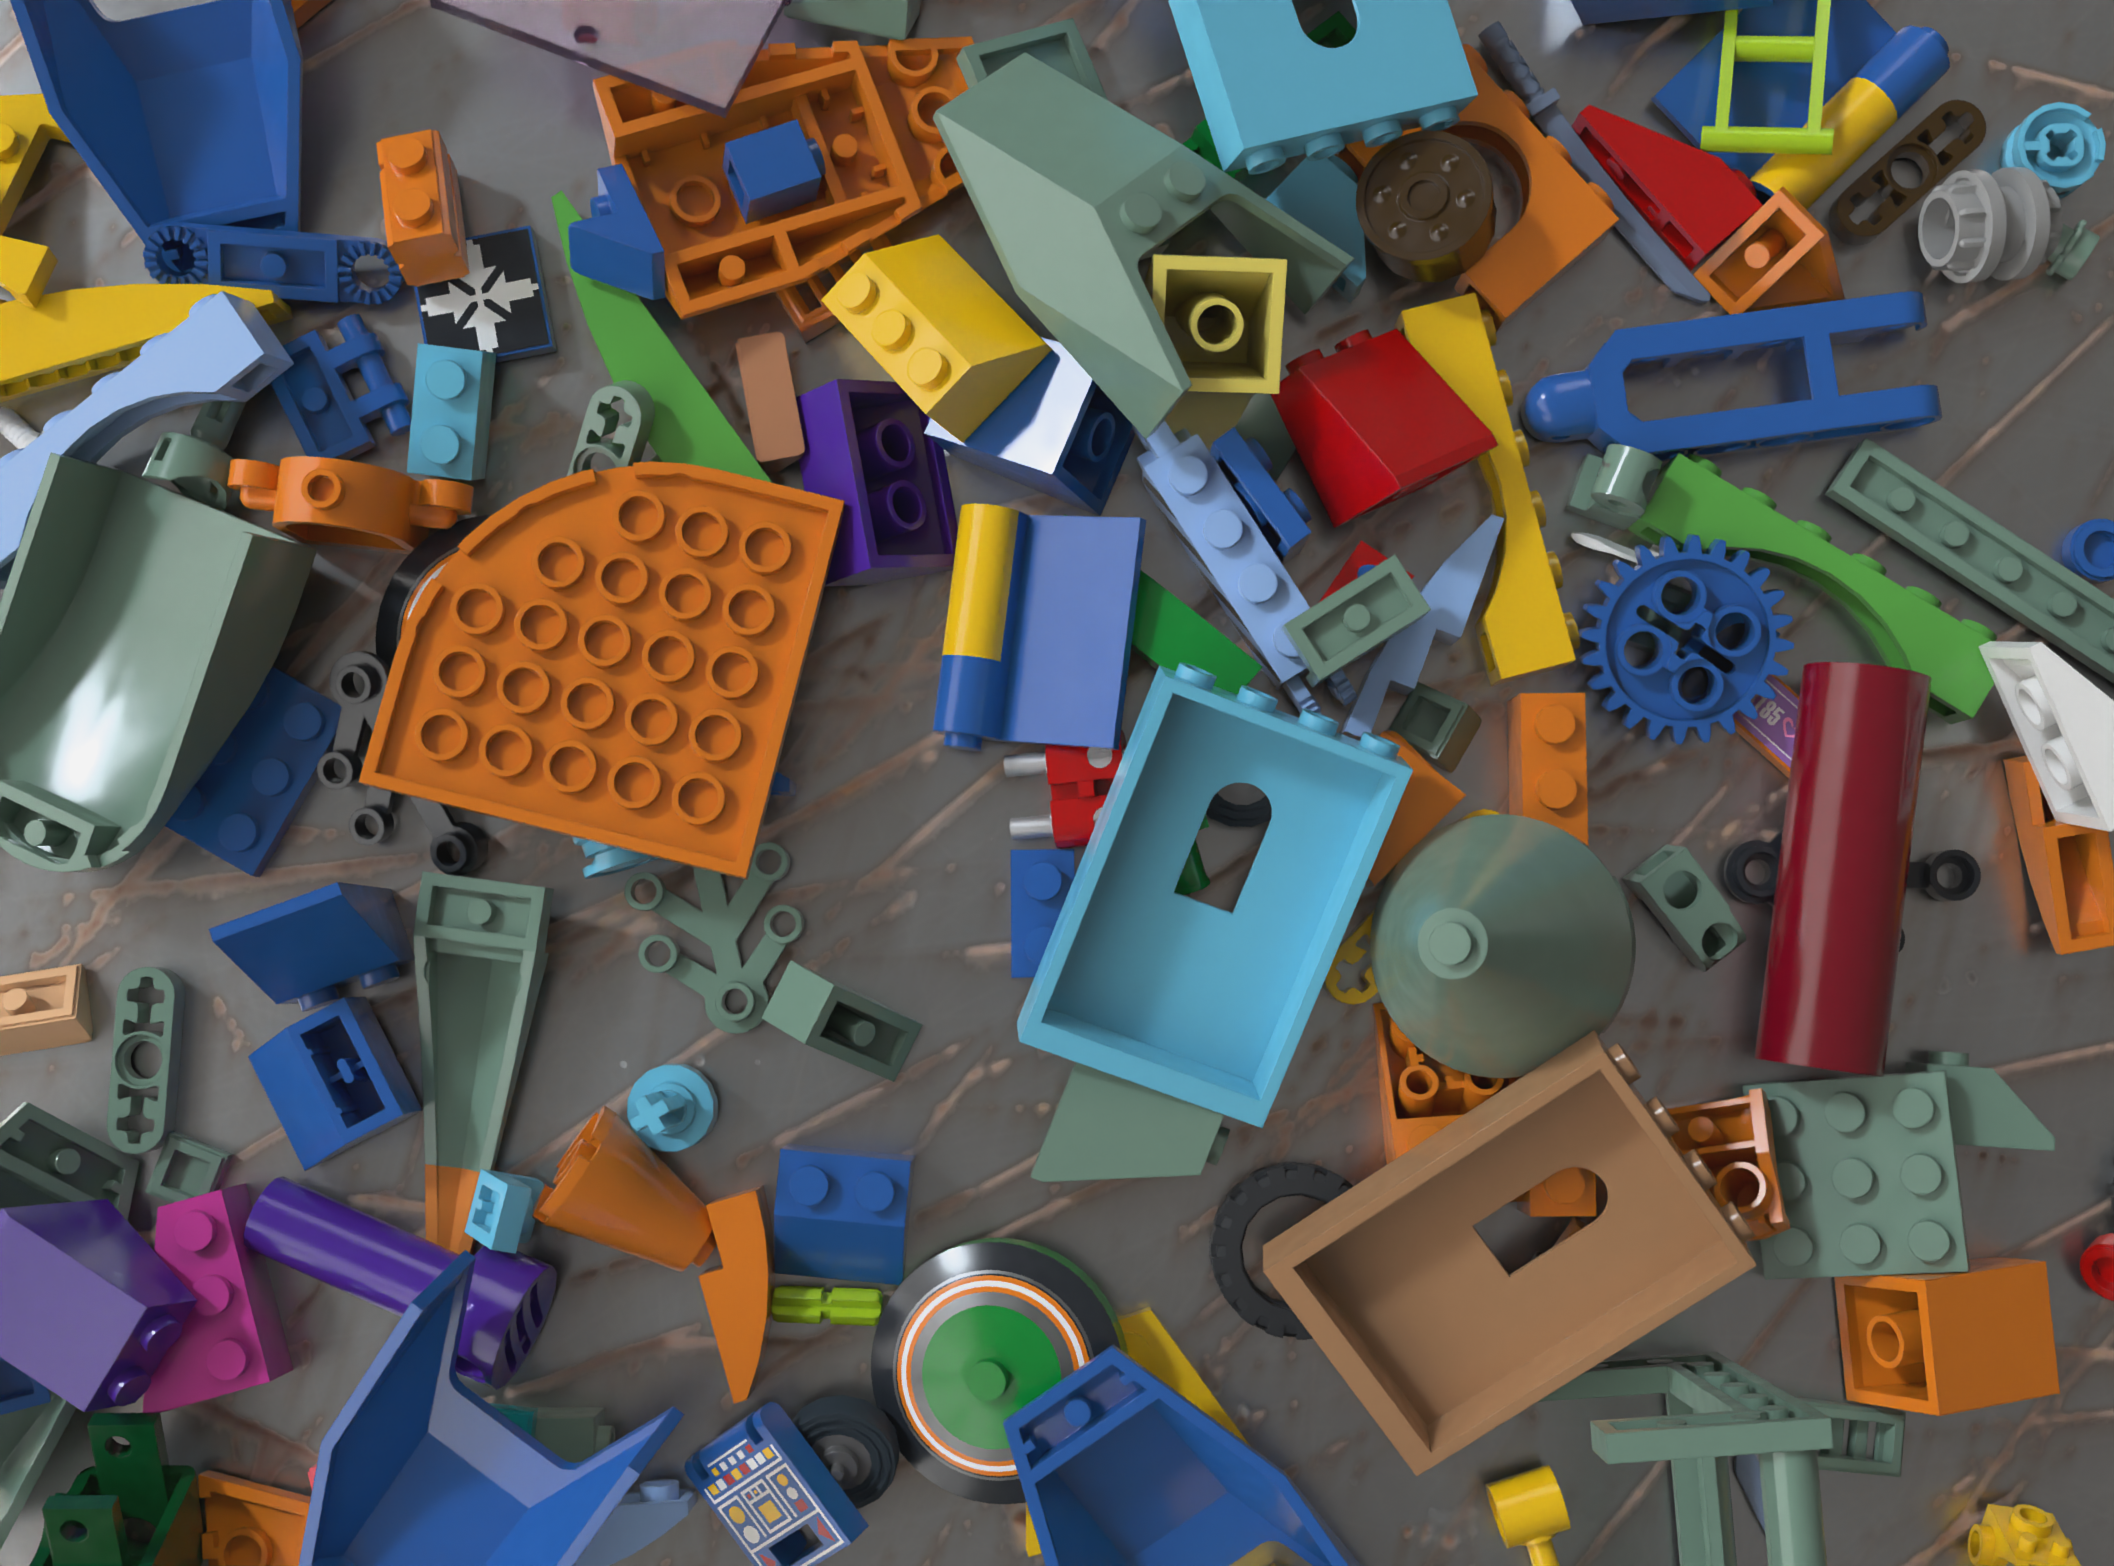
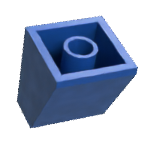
M1043 337L1041 338L1052 350L963 443L929 417V423L924 433L949 454L1099 516L1103 512L1136 434L1132 428V423L1060 342Z

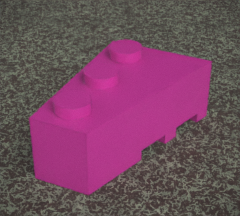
M246 1183L157 1208L154 1252L198 1301L184 1322L180 1337L169 1347L153 1373L151 1384L144 1393L142 1413H161L257 1386L294 1370L265 1256L248 1249L244 1245L243 1235L245 1226L252 1210Z

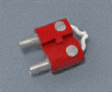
M1121 730L1119 750L1045 745V751L1005 755L1004 770L1006 777L1047 773L1048 785H1051L1052 795L1050 815L1010 819L1012 840L1054 837L1057 849L1087 846L1127 747L1123 730Z

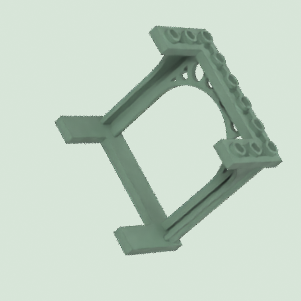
M1706 1352L1606 1359L1538 1401L1665 1393L1667 1415L1594 1420L1590 1421L1592 1450L1607 1464L1671 1460L1680 1566H1737L1728 1456L1758 1454L1768 1566H1827L1817 1450L1834 1448L1831 1418L1720 1353Z

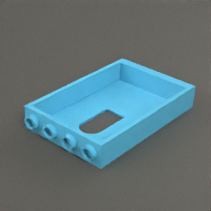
M1168 0L1223 172L1247 167L1249 174H1261L1281 166L1286 162V158L1306 154L1307 160L1316 161L1340 152L1344 149L1345 144L1364 140L1366 147H1376L1397 139L1403 134L1402 131L1421 127L1422 131H1442L1458 123L1460 120L1458 114L1478 96L1447 0H1352L1357 16L1356 34L1352 41L1338 48L1320 46L1307 37L1300 26L1292 0Z
M1180 662L1177 670L1174 671L1159 665L1018 1017L1019 1042L1263 1128L1413 769L1401 756L1397 755L1400 746L1381 736L1363 732L1359 741L1337 733L1340 723L1315 711L1302 709L1298 718L1275 709L1278 699L1257 689L1241 685L1237 695L1214 686L1217 676L1199 667ZM1248 783L1261 789L1268 797L1271 805V820L1233 913L1174 892L1214 795L1227 785Z

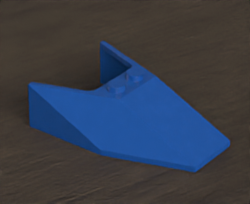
M10 0L50 115L144 244L157 229L173 222L300 232L303 56L291 0H215L126 20H113L106 17L93 0ZM172 239L165 241L162 246V257L167 266L177 272L192 271L195 267L196 257L193 255L194 250L189 248L190 245L184 244L183 240L176 241Z
M464 1250L410 1303L321 1441L298 1566H574L685 1414L673 1406L581 1462L572 1463L560 1458L467 1388L456 1374L455 1364L476 1257Z
M1114 1344L1003 1421L1046 1566H1230L1267 1541H1277L1284 1544L1312 1566H1361L1283 1470Z

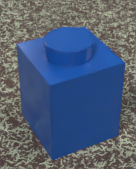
M797 119L725 143L722 169L746 224L816 201L821 177L826 174L825 162L814 138L805 139Z

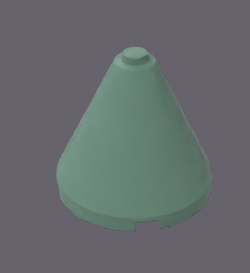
M1490 814L1463 819L1440 828L1416 844L1400 860L1384 884L1376 903L1370 932V957L1376 987L1382 1002L1393 1021L1414 1045L1438 1062L1461 1072L1488 1078L1523 1077L1594 1030L1598 1036L1601 1033H1605L1622 1008L1629 992L1636 959V937L1631 910L1622 887L1616 877L1611 875L1602 861L1588 848V845L1569 832L1547 822L1525 816Z

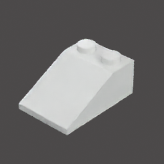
M1989 641L1979 646V650L2055 821L2109 832L2113 831L2114 701L2042 642Z

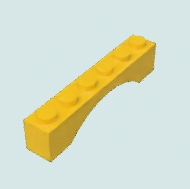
M1475 292L1403 310L1393 328H1397L1493 433L1499 445L1477 458L1490 492L1493 514L1504 518L1495 544V565L1487 599L1474 626L1490 686L1564 668L1576 660L1573 650L1580 647L1579 632L1571 612L1563 613L1557 592V589L1563 587L1562 570L1556 553L1554 551L1546 552L1540 528L1546 526V512L1539 492L1537 490L1530 491L1524 467H1528L1530 464L1529 450L1523 432L1520 429L1513 431L1507 407L1513 405V393L1506 371L1504 369L1497 370L1490 347L1496 346L1497 338L1491 313L1488 309L1480 310Z

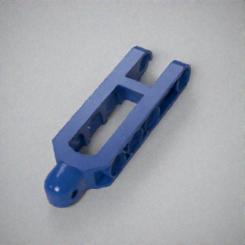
M1908 291L1617 329L1608 341L1603 344L1584 370L1553 374L1541 378L1533 385L1522 402L1521 418L1528 432L1543 442L1559 443L1588 439L1604 455L1608 445L1621 444L1648 452L1664 462L1670 461L1678 453L1685 457H1688L1690 454L1702 457L1911 429L1941 420L1942 411L1938 386L1916 385L1839 396L1831 346L1858 343L1872 334L1892 332L1915 326V330L1919 331L1928 325L1923 293ZM1785 346L1786 352L1804 350L1812 397L1810 400L1644 422L1628 411L1623 372L1627 367L1662 362L1663 368L1675 367L1683 359L1724 354V360L1737 359L1745 351Z

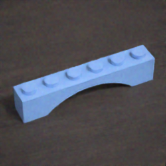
M224 291L202 298L191 307L189 317L171 332L157 335L147 341L140 350V356L122 371L108 374L97 381L92 387V395L73 410L64 411L52 417L44 425L43 434L25 448L14 450L0 459V589L5 590L51 452L97 463L122 437L150 419L183 406L214 401L246 402L294 364L252 302Z

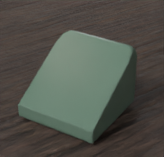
M1254 393L1235 429L1243 440L1252 436L1262 446L1273 465L1268 474L1277 482L1295 453L1296 447L1271 395Z
M1417 681L1415 689L1409 693L1389 730L1399 733L1425 760L1452 773L1478 731L1482 720L1470 705Z

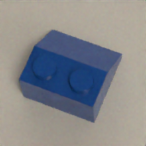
M788 1144L781 1148L774 1208L775 1274L900 1285L904 1281L915 1156Z

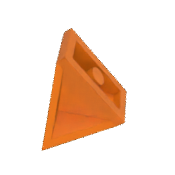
M1784 186L1693 274L1730 315L1845 299L1828 231Z

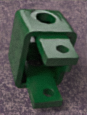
M160 1412L94 1413L87 1427L95 1466L81 1471L66 1494L55 1493V1495L47 1498L42 1508L44 1528L41 1542L29 1566H202L204 1559L202 1557L201 1534L204 1533L196 1471L189 1465H169ZM113 1437H122L126 1439L130 1444H120L113 1439ZM139 1518L150 1522L156 1527L151 1541L140 1542L128 1537L125 1532L123 1519Z

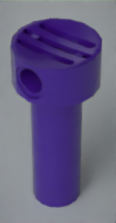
M284 1176L274 1179L260 1194L246 1222L243 1235L244 1245L248 1249L399 1317L403 1316L410 1303L460 1255ZM483 1246L474 1255L476 1261L455 1369L457 1373L497 1390L511 1380L530 1353L551 1307L556 1288L557 1272L553 1266L519 1251H516L515 1254L490 1250Z

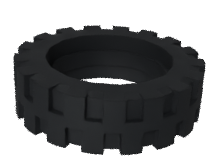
M1282 1162L1278 1163V1165L1268 1168L1263 1167L1249 1174L1250 1177L1240 1184L1237 1183L1226 1195V1200L1221 1208H1218L1213 1220L1214 1226L1209 1241V1252L1214 1277L1227 1302L1243 1320L1275 1337L1283 1338V1336L1296 1337L1297 1340H1307L1313 1338L1288 1304L1266 1295L1254 1285L1247 1273L1242 1250L1247 1226L1262 1207L1278 1198L1302 1195L1327 1204L1354 1186L1340 1175L1322 1166L1310 1163Z

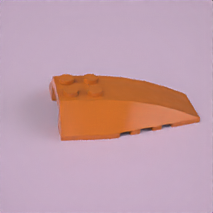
M972 36L903 39V41L889 39L888 45L859 46L857 40L833 41L832 47L796 48L795 43L768 44L767 49L738 50L737 45H716L593 79V89L612 166L617 164L623 165L664 249L665 296L679 317L683 320L804 283L962 187L964 183L939 133L933 116L936 110L969 89L956 58L963 47L974 44ZM797 119L805 139L814 138L825 162L826 174L821 177L816 201L746 224L722 169L725 143Z

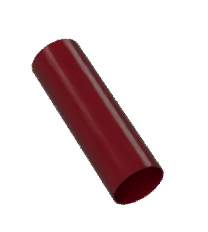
M1815 662L1803 665L1755 1059L1884 1077L1932 678L1928 675L1901 668L1862 663Z

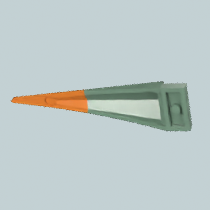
M422 871L413 931L422 1069L426 1240L457 1254H461L464 1250L473 1254L476 1240L465 1233V1228L480 1170L494 1171L549 955V953H545L554 889Z

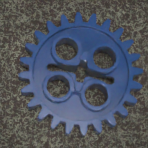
M1694 534L1687 535L1682 552H1678L1672 538L1663 536L1660 537L1658 556L1654 557L1650 550L1644 545L1639 544L1635 546L1637 566L1632 568L1617 559L1612 562L1614 570L1620 578L1615 585L1606 581L1596 580L1595 586L1606 599L1603 605L1587 603L1582 608L1598 619L1595 627H1586L1578 630L1580 637L1595 642V649L1581 655L1579 660L1585 665H1599L1601 671L1592 676L1587 684L1593 690L1610 687L1611 691L1601 704L1605 710L1610 712L1624 704L1627 706L1621 721L1624 726L1630 729L1645 717V736L1655 740L1664 726L1668 725L1671 741L1676 744L1683 743L1688 727H1692L1698 739L1706 743L1710 741L1711 723L1717 722L1725 732L1733 734L1735 733V723L1732 714L1739 711L1755 720L1758 714L1751 699L1756 694L1773 700L1777 696L1773 689L1765 683L1768 674L1777 676L1788 674L1789 670L1775 662L1774 657L1775 652L1794 649V643L1776 637V629L1793 622V618L1787 614L1772 612L1771 607L1778 603L1785 596V593L1779 589L1762 591L1760 587L1770 574L1768 568L1759 567L1749 573L1744 571L1749 561V552L1739 550L1728 560H1724L1726 541L1715 538L1704 554L1702 553L1699 535ZM1676 577H1684L1691 587V599L1684 609L1677 612H1669L1662 603L1661 592L1669 580ZM1645 605L1672 625L1689 630L1695 625L1691 636L1731 661L1733 670L1730 673H1724L1700 655L1687 649L1681 648L1675 654L1679 643L1668 634L1640 618L1636 613L1637 608ZM1737 612L1743 618L1745 632L1737 644L1723 647L1717 640L1716 626L1724 615ZM1647 631L1653 637L1655 651L1646 663L1630 665L1624 655V646L1633 634ZM1702 667L1708 676V686L1705 692L1694 700H1684L1678 690V682L1681 675L1690 668Z

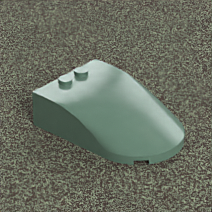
M51 452L0 602V847L25 864L54 872H92L107 869L128 860L146 847L163 829L210 766L253 702L280 652L298 608L317 549L124 470Z

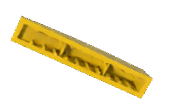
M128 284L72 289L41 295L36 308L27 307L17 300L7 302L0 299V403L127 367L140 356V350L147 341L157 335L171 332L189 317V310L196 302L206 296L218 294L221 291L252 302L268 326L294 319L291 307L271 290L209 284Z

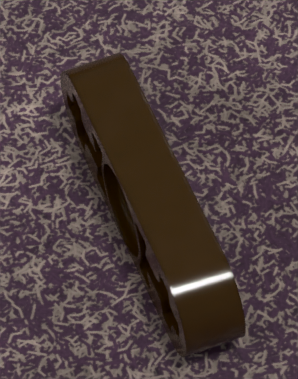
M1964 100L1947 101L1935 109L1846 188L1832 203L1829 210V225L1835 236L1850 245H1864L1876 239L1980 146L1986 134V121L1981 111L1972 103ZM1955 122L1960 124L1964 131L1960 134L1959 138L1951 141L1936 155L1929 145L1945 131L1946 127L1951 126ZM1910 158L1920 166L1923 178L1919 187L1905 188L1894 180L1891 167L1895 159ZM1878 191L1886 200L1869 215L1868 221H1861L1858 225L1854 223L1849 215L1854 211L1855 207L1861 206Z

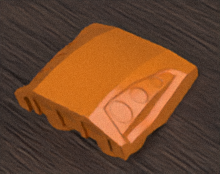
M1762 1088L1749 1090V1095L1734 1099L1666 1108L1680 1131L1671 1136L1684 1155L1695 1149L1717 1181V1184L1709 1189L1721 1207L1732 1201L1753 1230L1755 1236L1748 1241L1767 1239L1791 1229L1789 1219L1785 1213L1778 1178L1771 1112L1766 1092Z

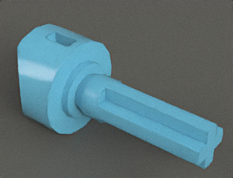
M670 1063L647 1071L635 1082L628 1097L627 1117L632 1130L647 1146L658 1151L678 1152L700 1143L713 1131L718 1118V1099L712 1084L701 1071L687 1064Z

